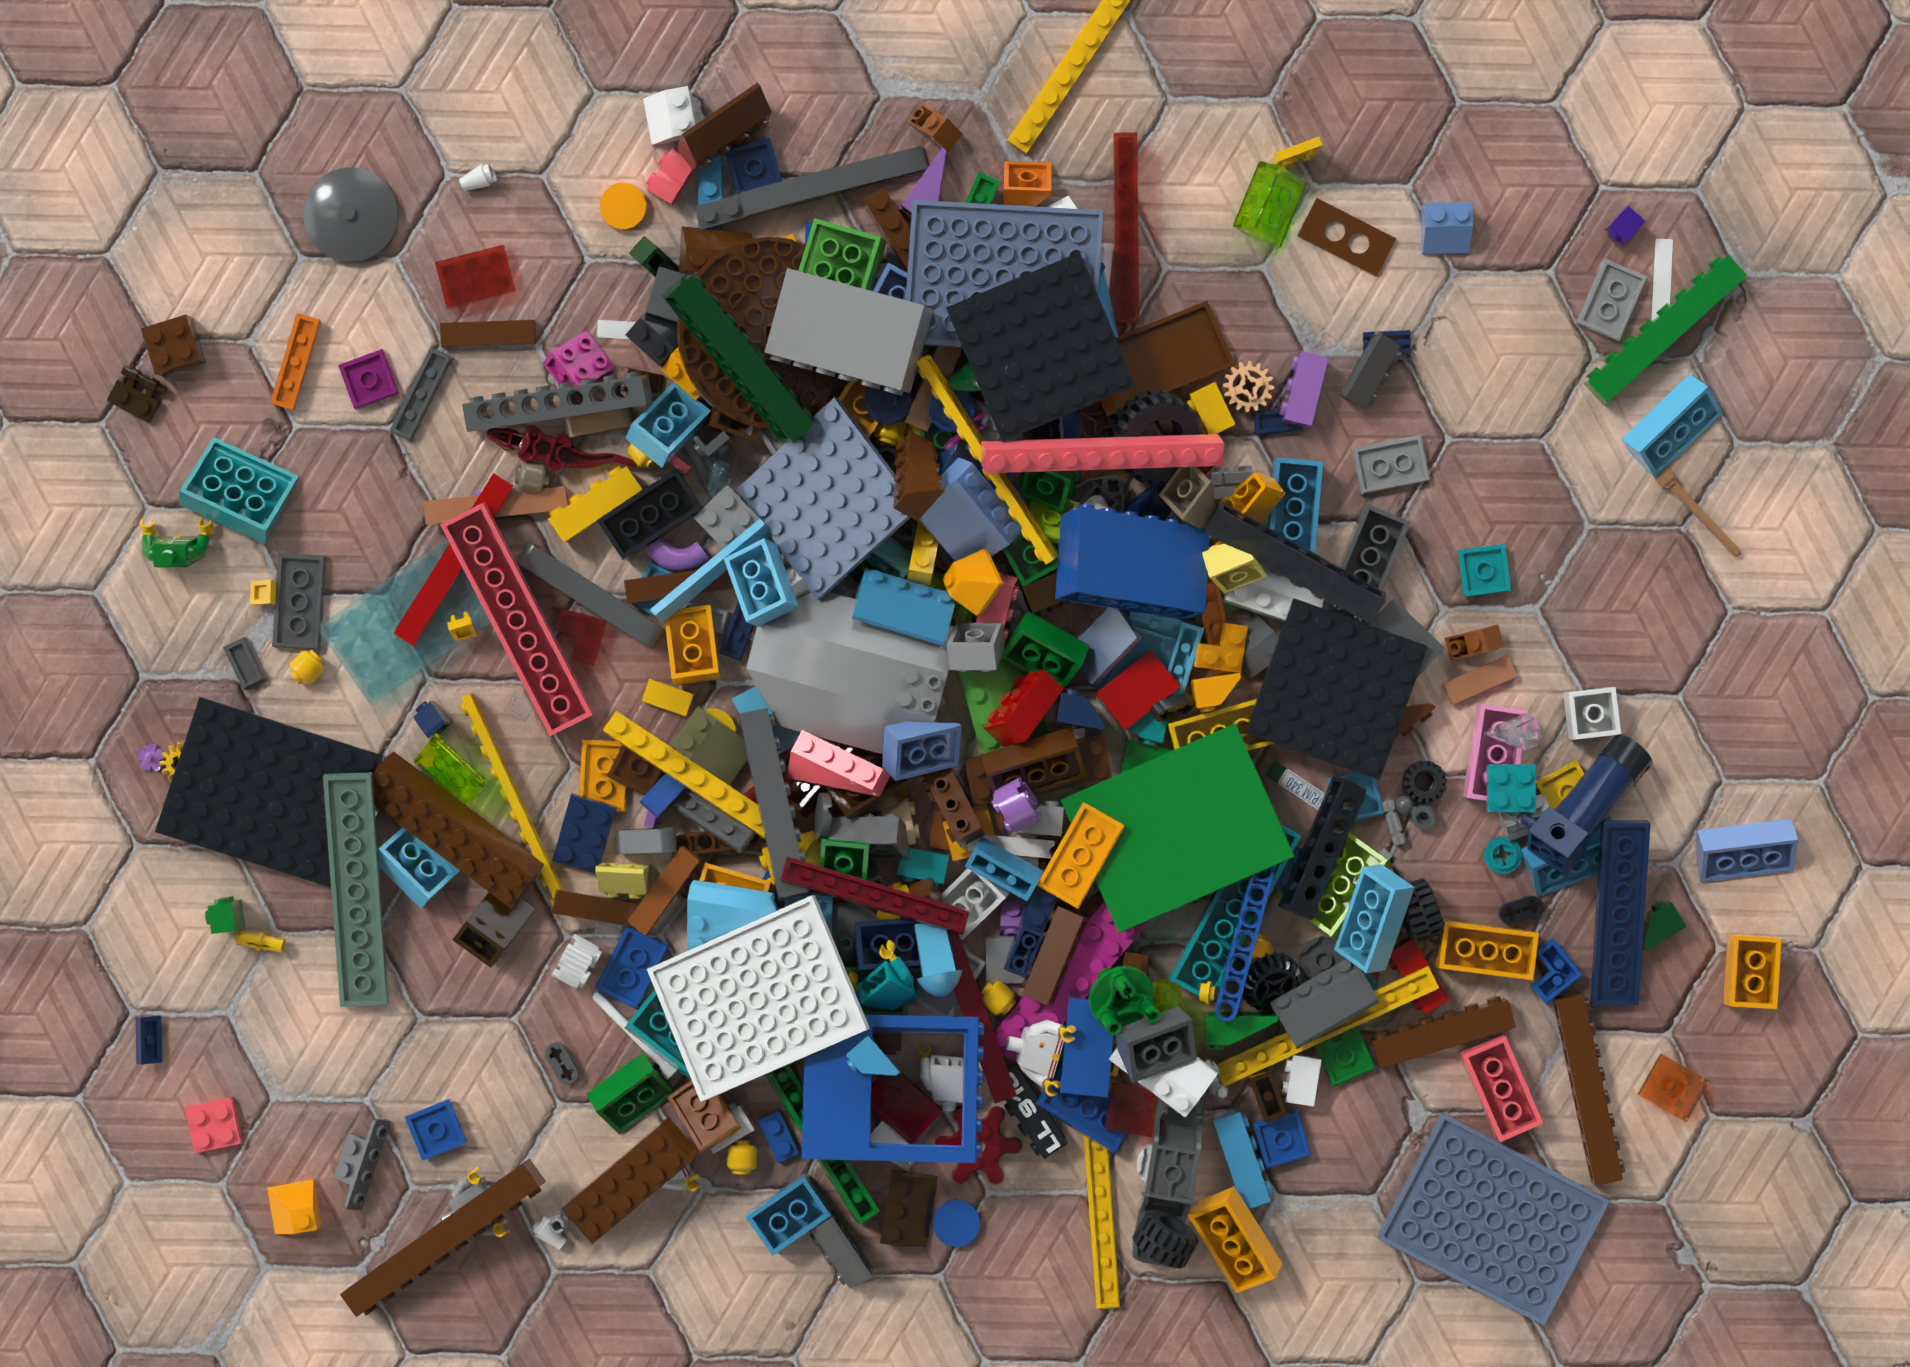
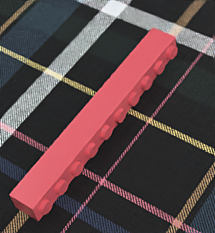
M1218 434L1011 440L1003 442L981 441V465L985 473L1223 466L1224 442Z

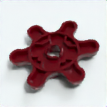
M962 1105L957 1106L953 1111V1118L958 1124L957 1132L952 1136H939L935 1140V1145H962ZM992 1107L987 1116L982 1119V1134H978V1139L983 1140L985 1143L982 1158H977L976 1163H957L952 1171V1179L955 1183H965L974 1171L985 1173L988 1181L994 1185L1000 1184L1004 1180V1172L999 1166L1000 1158L1005 1154L1015 1155L1020 1153L1023 1145L1019 1138L1005 1137L1000 1132V1125L1005 1119V1111L1002 1107Z

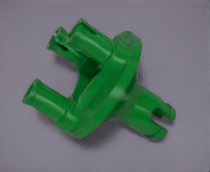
M1119 966L1115 968L1107 967L1098 973V979L1090 990L1089 1008L1094 1018L1102 1027H1105L1109 1035L1115 1036L1119 1034L1122 1027L1140 1021L1143 1017L1151 1024L1159 1021L1158 1017H1161V1014L1155 1007L1154 988L1152 982L1143 971L1132 966Z

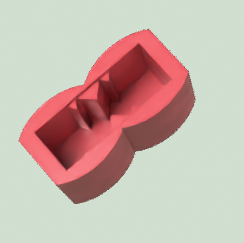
M671 149L669 153L665 152L658 163L661 165L657 173L653 172L650 175L646 184L648 185L647 190L649 193L673 207L695 171L692 170L681 154Z

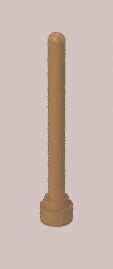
M1669 467L1656 477L1655 481L1661 487L1669 488L1733 556L1741 554L1740 548L1676 482V474Z

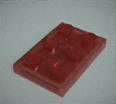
M504 245L435 262L447 309L516 292Z

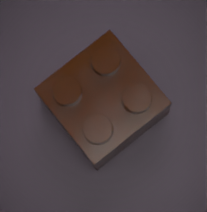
M185 314L141 328L154 374L164 376L206 363L193 317Z

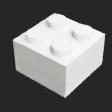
M1616 687L1563 692L1569 739L1576 740L1621 734Z

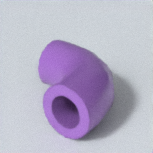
M661 537L645 550L649 557L659 566L675 572L692 571L710 560V557L697 541L687 548H676L668 543L664 537Z

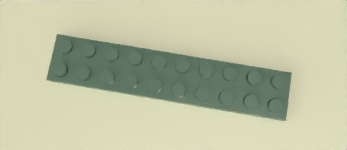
M372 772L324 774L323 784L340 1007L387 1005L389 999Z

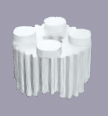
M574 934L571 939L574 944L567 945L557 965L561 968L560 970L555 968L552 976L577 989V987L583 988L591 973L587 971L588 967L594 968L602 952L598 950V946Z

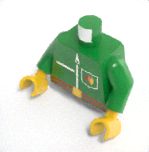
M152 519V524L145 526L144 521L141 520L140 526L143 535L142 554L147 560L153 561V566L156 568L188 567L205 556L210 540L209 536L215 532L212 520L210 519L207 525L204 524L203 519L198 521L201 532L198 536L155 537L153 536L156 533L154 520Z

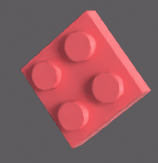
M233 1097L185 1107L194 1153L243 1143Z

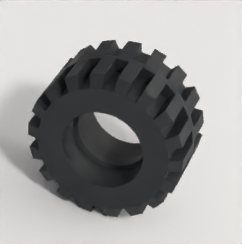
M1424 878L1409 882L1415 888L1403 923L1407 925L1406 930L1410 938L1415 943L1443 934L1444 923L1430 885Z
M1148 1210L1132 1237L1136 1246L1149 1258L1162 1265L1178 1269L1186 1266L1199 1243L1198 1236L1187 1224L1168 1213L1157 1210Z

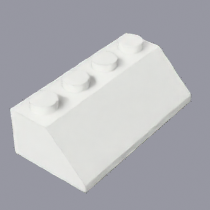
M1264 565L1261 566L1267 572L1268 577L1225 593L1222 597V601L1281 622L1285 621L1293 598L1321 608L1323 606V599L1316 598L1310 590L1304 587L1299 588L1293 585L1290 579L1283 575L1277 576Z
M1116 1047L1109 1060L1127 1073ZM1197 1057L1196 1060L1138 1082L1182 1116L1186 1117L1218 1073Z

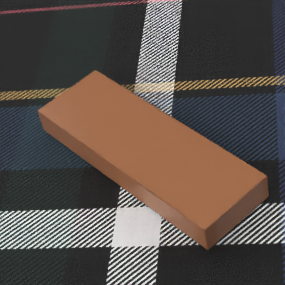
M1506 655L1442 684L1451 705H1454L1517 677V674L1509 656Z

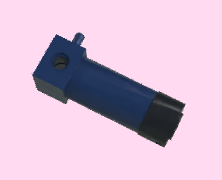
M1621 734L1615 735L1598 755L1597 760L1555 810L1548 807L1537 821L1527 814L1521 817L1520 821L1530 828L1528 830L1527 850L1567 876L1586 853L1589 838L1629 790L1638 783L1652 766L1653 762L1649 753L1635 740Z

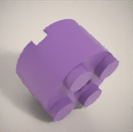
M1021 777L995 790L993 794V807L998 814L1002 812L1005 818L1004 825L1010 834L1013 832L1018 833L1043 819L1042 812H1037L1035 809L1038 802L1026 782L1021 783Z

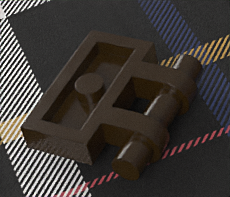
M125 365L121 374L127 376L128 381L125 384L117 380L106 401L151 423L161 402L153 397L156 392L164 396L167 387L160 384V381L156 378L151 379L143 375L141 370L137 368L132 369ZM137 382L147 387L145 394L135 389Z

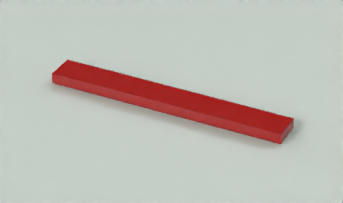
M493 473L472 508L485 502L494 518L514 485ZM450 543L393 633L412 646L416 644L462 570V566Z

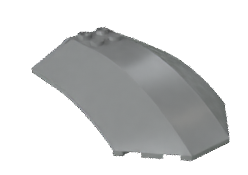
M809 592L797 600L798 608L757 627L746 669L779 726L799 732L803 730L817 737L883 754L885 726L905 721L935 722L949 670L947 642L954 628L953 625H949L946 639L942 646L852 619L856 599L828 592L821 600H816L813 594Z

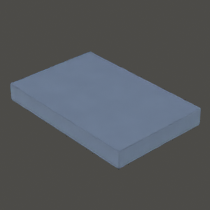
M1107 608L1078 638L1090 645L1084 663L1081 666L1090 683L1097 685L1142 639L1124 610Z

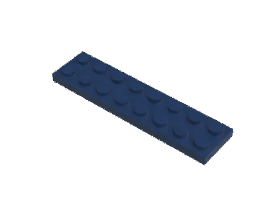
M1604 820L1601 824L1590 1003L1593 1006L1639 1005L1651 826L1648 820Z

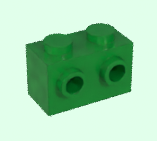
M234 896L215 899L214 904L207 906L208 910L205 911L206 923L210 924L211 934L236 931L245 927L241 899L234 900Z

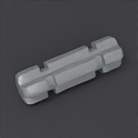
M1390 799L1382 802L1383 811L1386 812L1385 818L1389 831L1393 834L1391 836L1393 844L1398 846L1406 843L1405 835L1401 831L1403 829L1398 813L1395 812L1396 806L1394 801Z

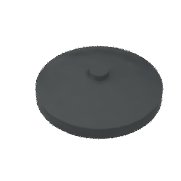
M346 167L327 173L313 185L304 205V224L311 241L324 254L342 262L357 263L376 257L392 242L399 224L398 203L391 188L376 174L361 168Z

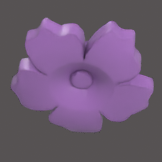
M152 743L145 746V750L139 749L136 753L138 760L142 761L139 767L142 770H151V768L154 771L160 770L162 765L159 762L165 759L162 756L164 751L160 748L157 749V745Z

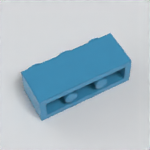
M983 837L978 841L965 865L966 868L1026 901L1030 898L1043 873V870Z

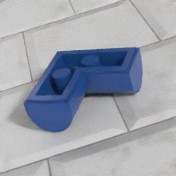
M1554 938L1546 940L1537 947L1536 956L1548 969V972L1534 982L1531 988L1543 1003L1548 1004L1583 974Z

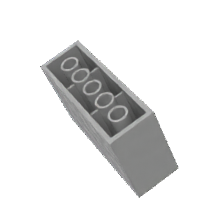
M787 268L765 353L771 354L770 359L790 365L792 360L794 361L793 366L810 371L813 370L814 366L817 367L815 372L832 377L839 373L838 378L854 383L861 379L862 385L879 390L882 385L885 386L884 391L902 396L903 392L911 393L918 368L916 362L921 357L933 309L914 302Z

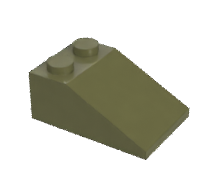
M701 706L695 709L670 744L727 785H730L748 760L743 737Z

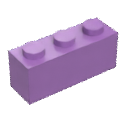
M1300 351L1298 356L1293 357L1291 370H1294L1292 379L1288 378L1285 392L1289 393L1287 402H1282L1279 415L1283 416V423L1307 429L1312 426L1329 357Z

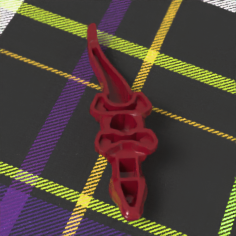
M534 425L527 426L525 434H521L511 428L488 429L486 434L489 440L496 443L506 451L518 450L519 453L517 455L520 460L525 462L536 460L545 463L551 471L568 468H590L605 463H621L631 467L637 466L632 459L618 454H591L579 451L565 435L558 434L555 437L544 435Z

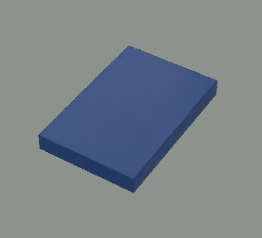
M626 926L595 989L638 1009L651 983L647 969L662 962L669 945L649 935L645 936L631 926Z

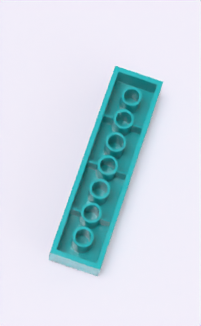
M1281 825L1293 852L1301 835ZM1288 860L1273 867L1274 876L1269 895ZM1268 869L1258 873V877L1265 879L1268 876ZM1248 878L1213 893L1168 977L1170 981L1198 996L1201 983L1212 981L1213 986L1217 988L1218 992ZM1253 888L1250 892V897L1253 901L1258 902L1262 899V892L1258 888ZM1247 911L1244 915V920L1247 924L1252 925L1256 921V915L1252 911ZM1242 934L1238 938V944L1241 947L1248 936L1246 934Z

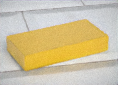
M649 679L641 701L687 716L694 694Z

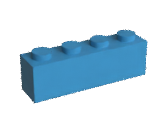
M1237 1109L1213 1117L1212 1121L1235 1188L1248 1209L1271 1202L1269 1195L1273 1193L1269 1181L1264 1182L1261 1173L1265 1172L1261 1158L1256 1159L1254 1150H1257L1254 1137L1248 1136L1246 1128L1250 1127L1246 1114L1241 1115Z

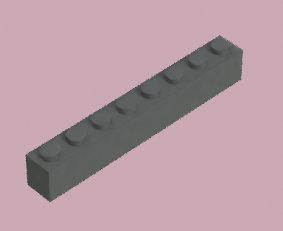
M768 708L740 713V726L779 901L807 896L808 889L780 881L787 856L805 862L806 859L804 851L799 852L798 842H801L799 829H794L792 821L796 819L794 806H789L787 797L791 796L789 783H784L782 774L786 773L783 759L779 760L777 751H780L781 747L779 738L774 737L772 728H776L773 714L769 715Z

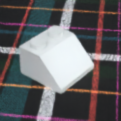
M688 86L664 90L643 99L652 146L680 141L682 133L696 125Z

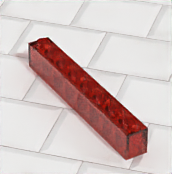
M1137 132L1113 133L1114 318L1116 326L1138 325L1140 322Z

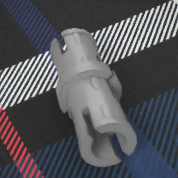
M563 1210L555 1213L550 1219L549 1229L555 1234L561 1233L567 1229L570 1218Z

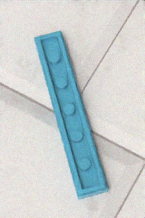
M761 519L757 520L652 607V613L661 623H664L728 570L724 558L769 536L768 532L770 530Z

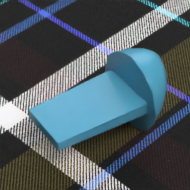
M923 923L915 924L922 977L916 980L927 993L936 997H944L956 987L962 974V970L956 971L947 931Z

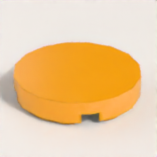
M620 182L611 185L604 191L600 199V212L602 218L609 226L617 230H628L637 227L643 221L647 212V203L644 194L638 187L630 183Z

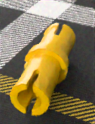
M239 930L236 934L235 945L255 948L256 951L270 950L283 953L286 939L267 936L262 932L255 934Z

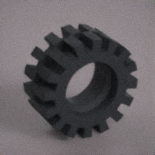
M1417 761L1415 764H1411L1409 769L1404 772L1405 776L1402 779L1404 781L1403 789H1405L1407 796L1411 797L1414 801L1425 804L1435 802L1446 791V774L1434 762ZM1421 773H1429L1433 777V786L1428 791H1421L1416 786V779Z

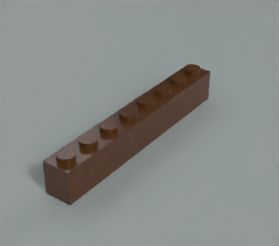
M1582 993L1556 997L1552 1001L1590 1181L1595 1186L1623 1180L1622 1173H1625V1167L1622 1159L1618 1158L1617 1150H1620L1618 1137L1613 1134L1612 1127H1615V1120L1613 1114L1609 1113L1607 1104H1610V1096L1608 1090H1604L1602 1081H1605L1606 1078L1603 1067H1599L1598 1058L1601 1057L1598 1044H1594L1593 1035L1596 1034L1594 1022L1589 1020L1588 1012L1591 1011L1588 997L1585 998Z

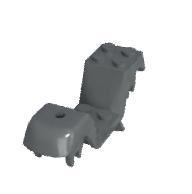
M1208 1089L1186 1117L1176 1113L1171 1106L1157 1096L1150 1163L1145 1191L1141 1192L1142 1198L1138 1206L1134 1233L1148 1210L1168 1213L1185 1223L1187 1215L1191 1210V1205L1198 1204V1201L1193 1200L1201 1152L1202 1121ZM1134 1241L1132 1242L1133 1258L1143 1263L1165 1266L1149 1258L1136 1246Z

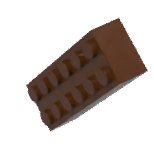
M1096 734L1076 739L1087 778L1036 794L1096 784L1111 778L1112 772L1105 734ZM981 756L964 758L973 806L991 803L994 798Z
M668 1116L571 1198L562 1210L591 1244H594L691 1163L700 1152Z

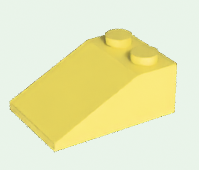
M607 862L596 866L599 892H605L606 897H619V893L629 894V898L642 899L643 895H646L649 891L650 865Z

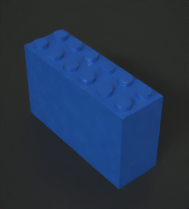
M1081 504L1079 508L1070 509V512L1061 515L1055 599L1180 620L1205 613L1208 571L1202 552L1209 549L1210 538L1205 533V528L1200 529L1189 523L1187 525L1180 524V520L1168 519L1162 521L1159 520L1158 516L1148 515L1139 517L1136 512H1124L1122 514L1117 513L1116 509L1113 508L1099 510L1095 509L1094 505Z

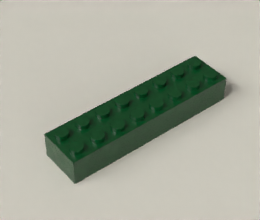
M688 275L681 277L661 294L662 298L780 442L794 443L814 425L811 420V413L805 407L801 408L796 402L797 396L789 388L785 389L781 384L782 378L775 370L771 371L765 364L767 360L759 351L755 352L750 346L752 344L750 338L745 333H740L735 327L737 325L736 321L728 313L725 315L719 308L721 307L719 300L714 295L710 296L704 289L706 287L705 283L698 276Z

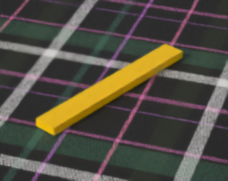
M1083 1135L1096 1309L1120 1308L1109 1153L1107 1149Z

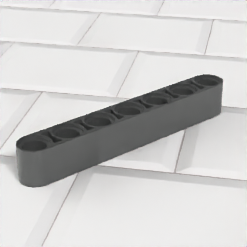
M530 542L527 543L516 560L524 568L651 649L654 648L665 631L663 627Z

